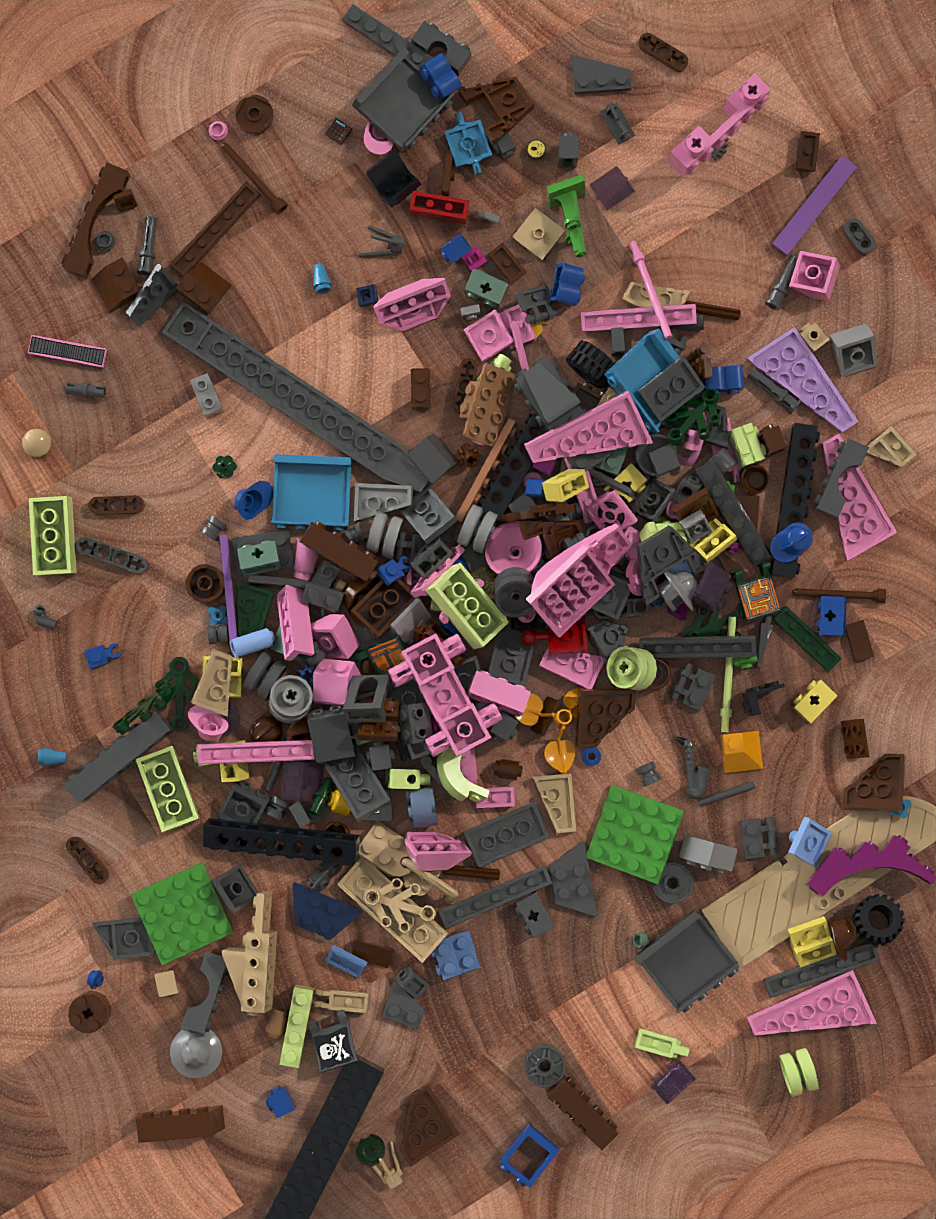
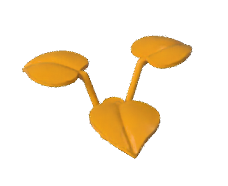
M575 688L568 691L563 698V704L568 710L561 709L556 713H540L543 709V703L540 697L530 693L524 713L520 717L515 716L520 723L527 726L535 725L538 722L539 716L553 717L554 723L561 728L557 736V742L551 741L546 745L544 758L551 767L563 774L573 764L575 748L570 740L560 741L565 725L571 722L572 716L577 719L578 690L584 688Z

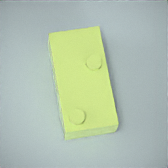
M72 497L29 498L33 575L77 573Z
M461 563L449 567L425 590L473 649L484 647L509 623Z
M173 746L136 759L163 833L200 820Z

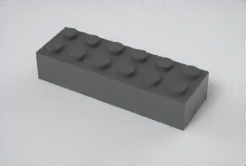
M150 711L152 717L149 720L131 726L126 736L116 738L112 742L113 746L111 748H104L97 754L98 758L96 760L88 761L82 766L83 770L81 772H75L66 779L68 782L64 786L78 804L88 801L134 764L136 759L141 758L174 731L172 725L162 712Z

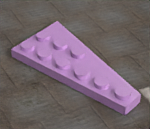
M795 327L746 359L782 388L788 390L795 398L801 400L804 405L842 433L859 422Z

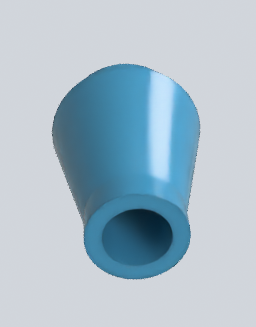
M324 264L314 265L313 289L318 294L331 291L332 283Z
M48 748L39 749L38 751L39 765L50 766L65 764L66 752Z

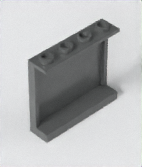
M405 47L362 91L352 104L361 115L402 152L406 148L410 150L417 143V136L420 135L422 137L429 130L428 124L430 122L434 124L440 118L441 114L439 112L442 109L446 111L452 105L451 99L455 95L452 93L441 101L434 97L430 84L420 74V68L407 57L410 52Z
M696 908L634 957L637 963L643 966L673 1004L678 1014L681 1011L683 1013L687 1012L693 1006L692 1003L697 999L701 1001L708 995L707 991L712 987L714 989L718 988L723 983L722 980L725 977H732L739 971L737 969L739 962Z

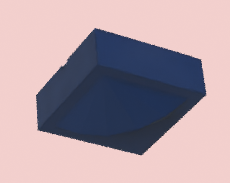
M375 284L356 288L359 307L374 305L379 301Z

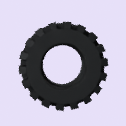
M583 340L577 344L566 358L568 365L580 377L601 389L608 383L604 373L615 364L599 348Z
M875 894L873 897L871 895L860 902L853 913V922L857 933L860 935L858 938L860 940L865 939V943L868 945L873 943V946L876 947L879 944L885 946L887 943H891L904 927L902 926L905 922V918H902L904 912L899 910L901 907L899 903H894L895 899L892 897L890 900L887 899L888 895L883 894L882 897L879 894ZM871 911L883 913L888 920V928L884 930L874 928L868 920V913Z

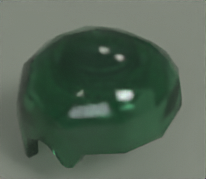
M374 1134L361 1139L356 1149L357 1159L366 1166L379 1164V1158L383 1159L386 1154L384 1141L380 1136Z

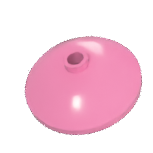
M508 522L497 527L490 542H486L485 545L486 561L496 574L511 567H520L531 572L538 565L542 555L540 537L536 536L524 540L518 522ZM515 551H519L518 556H513Z

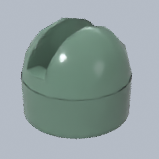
M644 932L634 934L633 942L636 948H644L649 944L648 934Z

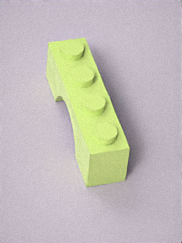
M295 985L279 1065L299 1068L301 1064L306 1028L315 988Z

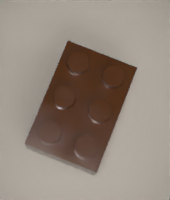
M381 579L350 611L349 615L377 641L416 598L410 594L411 589L401 579L389 586Z

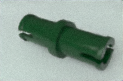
M325 778L319 791L315 793V799L308 810L312 816L319 817L325 803H328L329 795L335 786L333 780Z

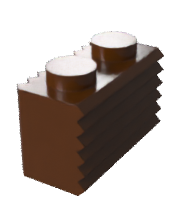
M412 368V410H429L431 408L430 370L428 368Z
M771 424L759 431L758 440L766 449V455H764L766 458L782 452L787 447L779 425L774 427Z

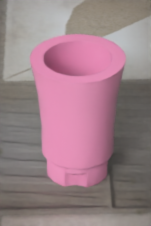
M297 539L293 577L311 581L319 554L299 542L300 539Z

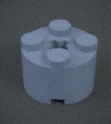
M433 787L406 791L411 829L438 825Z

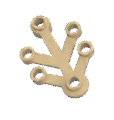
M394 878L391 883L381 889H367L363 895V900L367 906L374 907L380 918L381 926L385 928L390 927L393 920L390 916L386 915L381 904L389 906L402 933H408L411 930V924L405 920L400 910L418 914L424 921H432L436 917V910L432 906H424L422 908L402 902L412 895H419L421 893L422 887L417 883L412 884L409 889L393 898L384 897V895L394 889L400 890L403 887V881L400 878ZM396 880L400 881L398 888L394 886ZM415 885L419 887V891L417 893H414L412 891V888ZM372 894H375L377 896L375 901H371L370 896ZM427 910L432 911L431 917L426 916L425 913ZM385 918H388L390 921L387 926L383 923ZM404 923L408 925V929L406 931L402 930V925Z

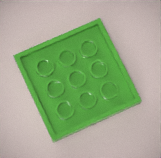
M611 785L586 858L659 884L685 811Z
M202 862L131 894L162 965L233 933Z

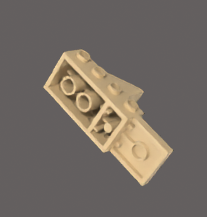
M273 891L257 893V896L253 899V908H256L255 916L252 918V928L254 930L248 931L244 935L243 947L245 948L229 947L222 950L223 959L241 1003V1011L247 1012V1015L251 1016L265 1013L271 1010L273 1005L277 931L270 930Z

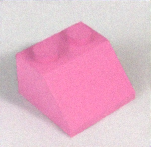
M800 251L789 287L810 298L829 301L840 268L837 258Z
M329 614L311 623L312 638L316 639L318 647L325 652V658L349 659L360 645L345 615Z
M323 659L319 662L313 673V702L344 706L352 676L361 675L355 662Z

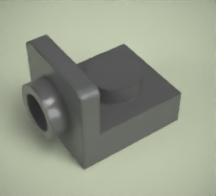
M409 966L401 970L396 978L397 983L417 1000L430 986L427 981L415 973Z

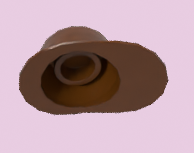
M374 577L368 582L360 579L353 580L346 585L342 591L344 593L342 600L348 605L349 613L380 581L379 577Z
M269 710L251 725L249 737L252 742L280 741L287 735L291 724L277 720Z
M850 917L836 921L829 918L837 952L841 959L846 961L848 957L847 947L857 937L856 926Z

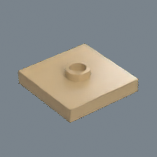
M534 208L512 239L543 261L565 230L537 208Z

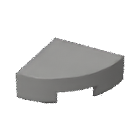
M485 210L474 211L472 218L478 221L485 219L490 221V223L497 224L500 216Z

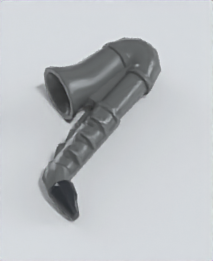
M676 736L675 739L685 747L688 795L693 799H700L704 796L708 778L714 771L698 765V771H695L696 764L694 763L695 758L691 741Z

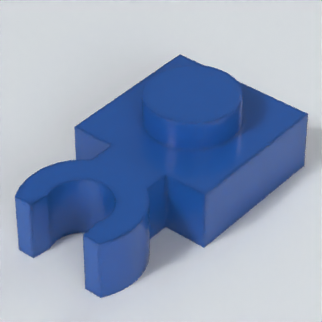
M402 556L397 563L392 559L377 569L378 574L387 586L404 576L403 572H408L411 569V564L408 566L403 564V561L407 558L406 556Z
M111 644L107 649H105L104 645L85 650L90 669L108 664L109 657L119 658L121 653L115 655L112 653V649L118 647V644Z

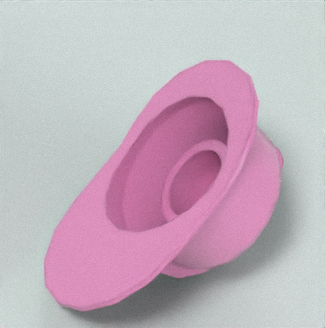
M367 121L364 133L365 147L374 154H386L391 150L393 143Z
M198 705L190 708L188 712L190 722L197 728L200 738L205 741L218 743L223 733L228 729V722L219 713Z

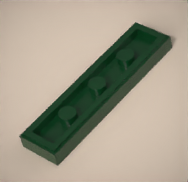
M784 606L772 619L827 673L842 659L787 606Z

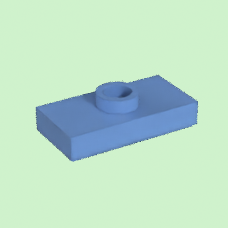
M335 945L331 947L325 959V962L358 979L367 964L365 960Z

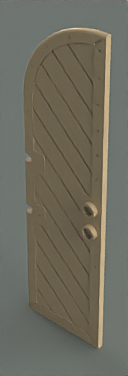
M903 795V800L911 802L906 818H901L900 815L896 814L892 815L889 811L854 810L826 828L832 833L817 867L811 866L788 853L784 856L787 863L782 865L779 860L775 861L701 911L717 936L739 962L738 968L741 969L789 937L788 929L819 918L893 870L890 868L860 870L837 882L823 897H820L805 884L833 848L839 849L841 847L849 854L848 857L851 858L862 842L866 841L868 843L871 841L879 848L877 851L880 852L892 836L896 835L898 837V835H901L908 841L907 845L911 847L906 854L916 855L936 842V806L922 799Z

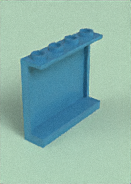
M660 329L648 332L604 373L609 385L618 392V396L626 391L630 393L649 434L658 433V427L667 419L658 422L637 391L680 358L669 341L665 339Z
M274 454L275 471L271 524L276 525L275 528L287 529L288 525L295 526V529L304 530L310 522L315 523L316 521H319L326 527H333L334 531H344V528H349L351 457Z

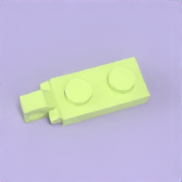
M639 1028L634 1046L635 1048L669 1058H677L678 1054L688 1057L690 1050L689 1047L680 1045L681 1041L677 1040V1038Z

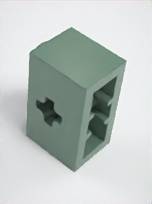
M473 269L464 290L468 298L475 301L480 299L490 308H499L509 284L477 269ZM486 286L489 287V291L483 293V289H485Z
M267 540L261 542V544L244 545L242 548L237 549L240 568L244 577L282 569L275 541Z

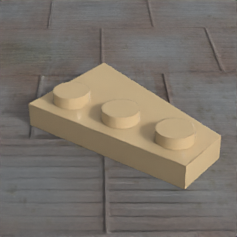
M630 282L622 300L636 308L653 307L645 284ZM654 286L661 306L683 305L690 291L686 290L681 291Z
M213 649L192 698V704L228 717L231 655Z
M571 773L533 777L556 832H576Z

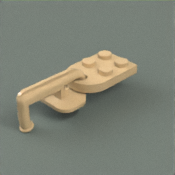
M375 822L359 845V856L391 877H403L406 889H409L414 883L419 884L422 887V891L416 896L426 895L434 886L446 894L445 900L448 904H454L458 897V891L438 878L441 870L419 871L409 856L405 839L381 822ZM415 885L412 888V891L414 893H417L419 891V887Z

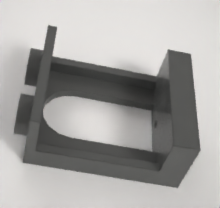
M389 674L352 676L343 707L348 723L385 722L384 704L388 690H394ZM358 691H376L373 703H355Z

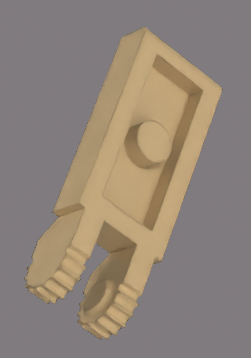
M333 989L315 990V994L318 996H330L329 1003L316 1001L314 1002L315 1007L338 1011L368 1012L369 993Z

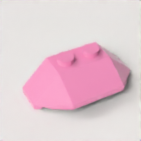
M444 278L421 279L387 293L373 308L380 325L405 331L437 318L451 295Z
M407 832L405 844L409 856L419 871L448 870L472 854L463 839H454L438 832Z

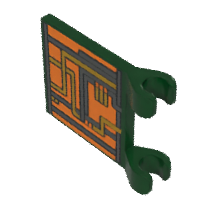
M767 561L758 564L759 571L762 574V577L743 582V572L741 569L731 572L745 621L781 611L771 576V566Z
M397 636L369 648L359 650L353 655V658L356 662H359L368 657L377 675H388L389 669L404 662L400 652L406 648L400 636Z

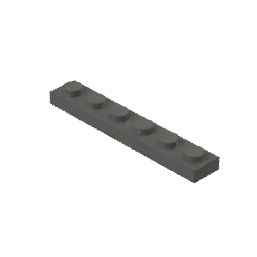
M352 4L342 19L345 24L393 56H396L405 47L410 52L407 57L419 68L433 59L432 56L354 4Z
M713 459L695 469L696 473L754 565L756 566L771 558L772 553Z
M756 636L639 639L640 649L647 650L654 658L756 657L757 654Z
M545 865L440 909L438 912L447 929L550 885L552 881Z
M864 943L847 949L848 957L846 961H843L839 954L836 953L837 955L800 968L798 966L766 977L763 980L769 997L772 998L880 960L876 946H873V943L869 945Z

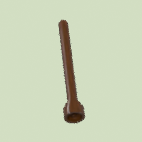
M223 143L222 149L271 202L272 210L277 215L285 211L288 207L287 202L284 199L277 198L228 143Z
M795 588L792 592L795 596L872 599L877 604H885L886 589L877 588L873 592Z

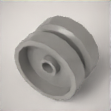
M473 504L464 521L457 543L467 547L474 537L473 550L482 554L485 550L486 542L489 543L492 538L499 515L489 511L481 521L483 508Z
M377 512L368 534L366 551L376 555L381 544H383L382 556L393 559L397 548L396 540L398 539V533L402 530L403 519L394 516L387 527V514Z
M288 675L281 677L271 688L268 702L270 712L277 720L283 723L299 722L306 717L310 710L313 698L311 687L306 680L299 676Z

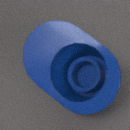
M258 481L249 488L240 490L236 494L232 506L238 510L244 519H253L271 503L274 493L273 488L266 481Z
M793 523L779 532L770 544V551L773 557L780 562H791L807 551L813 541L810 528L803 523Z

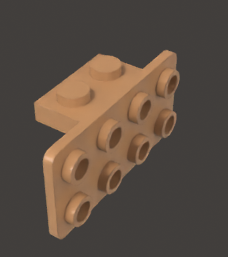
M485 364L479 381L469 382L465 390L464 402L460 406L459 418L467 420L463 432L464 437L490 447L495 445L501 433L514 391L516 374L491 364Z

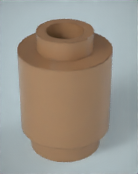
M273 1008L265 1029L268 1032V1036L277 1039L280 1036H284L288 1022L287 1011Z

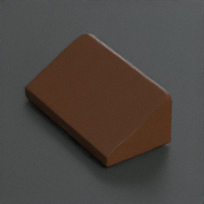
M547 696L540 713H556L560 701ZM539 716L538 722L532 725L531 731L545 736L553 717Z
M356 939L352 954L368 963L388 968L393 949Z

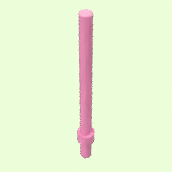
M632 241L629 245L633 253L634 264L638 266L666 340H669L673 336L645 266L644 255L640 252L637 242Z

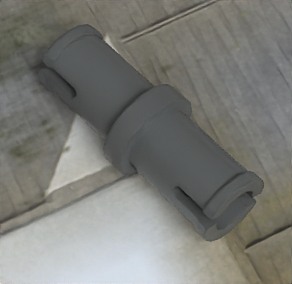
M68 382L66 394L82 395L83 398H88L89 396L105 398L106 386Z

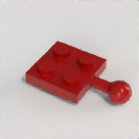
M585 615L575 622L560 638L549 627L545 633L525 630L521 634V640L526 645H531L535 641L548 640L549 655L588 653Z

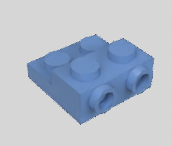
M469 930L447 936L431 954L432 958H437L438 965H435L438 977L442 976L443 980L480 968Z

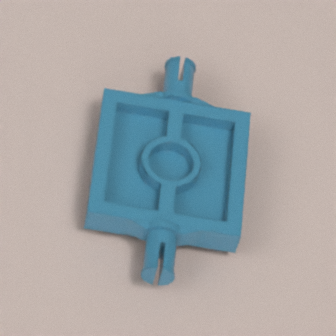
M459 112V116L456 113L454 116L458 125L453 129L444 131L456 169L472 165L474 175L476 176L478 173L480 175L482 171L479 162L492 157L481 120L465 122L462 112Z

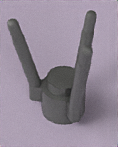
M369 225L368 229L389 237L370 236L372 239L387 242V249H391V251L359 253L358 256H397V253H402L404 238Z

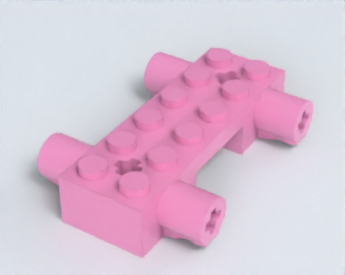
M754 73L727 98L723 111L730 118L711 136L698 126L671 151L668 163L683 178L687 174L691 176L698 169L701 161L705 163L712 156L711 153L715 148L719 150L725 144V140L729 135L732 137L738 132L742 122L746 124L753 117L752 114L756 109L760 111L767 104L766 101L769 99L768 94L771 89Z
M435 633L401 651L400 654L404 662L388 670L396 687L414 679L441 730L425 739V743L433 757L448 749L452 750L454 756L468 751L490 739L491 736L487 728L503 720L494 703L477 711L454 671V666L450 659L466 651L458 634L440 642ZM425 655L427 658L431 657L432 661H430L431 665L429 666L427 663L423 664L422 660H424L423 656ZM461 725L468 727L469 730L466 731V735L459 732Z

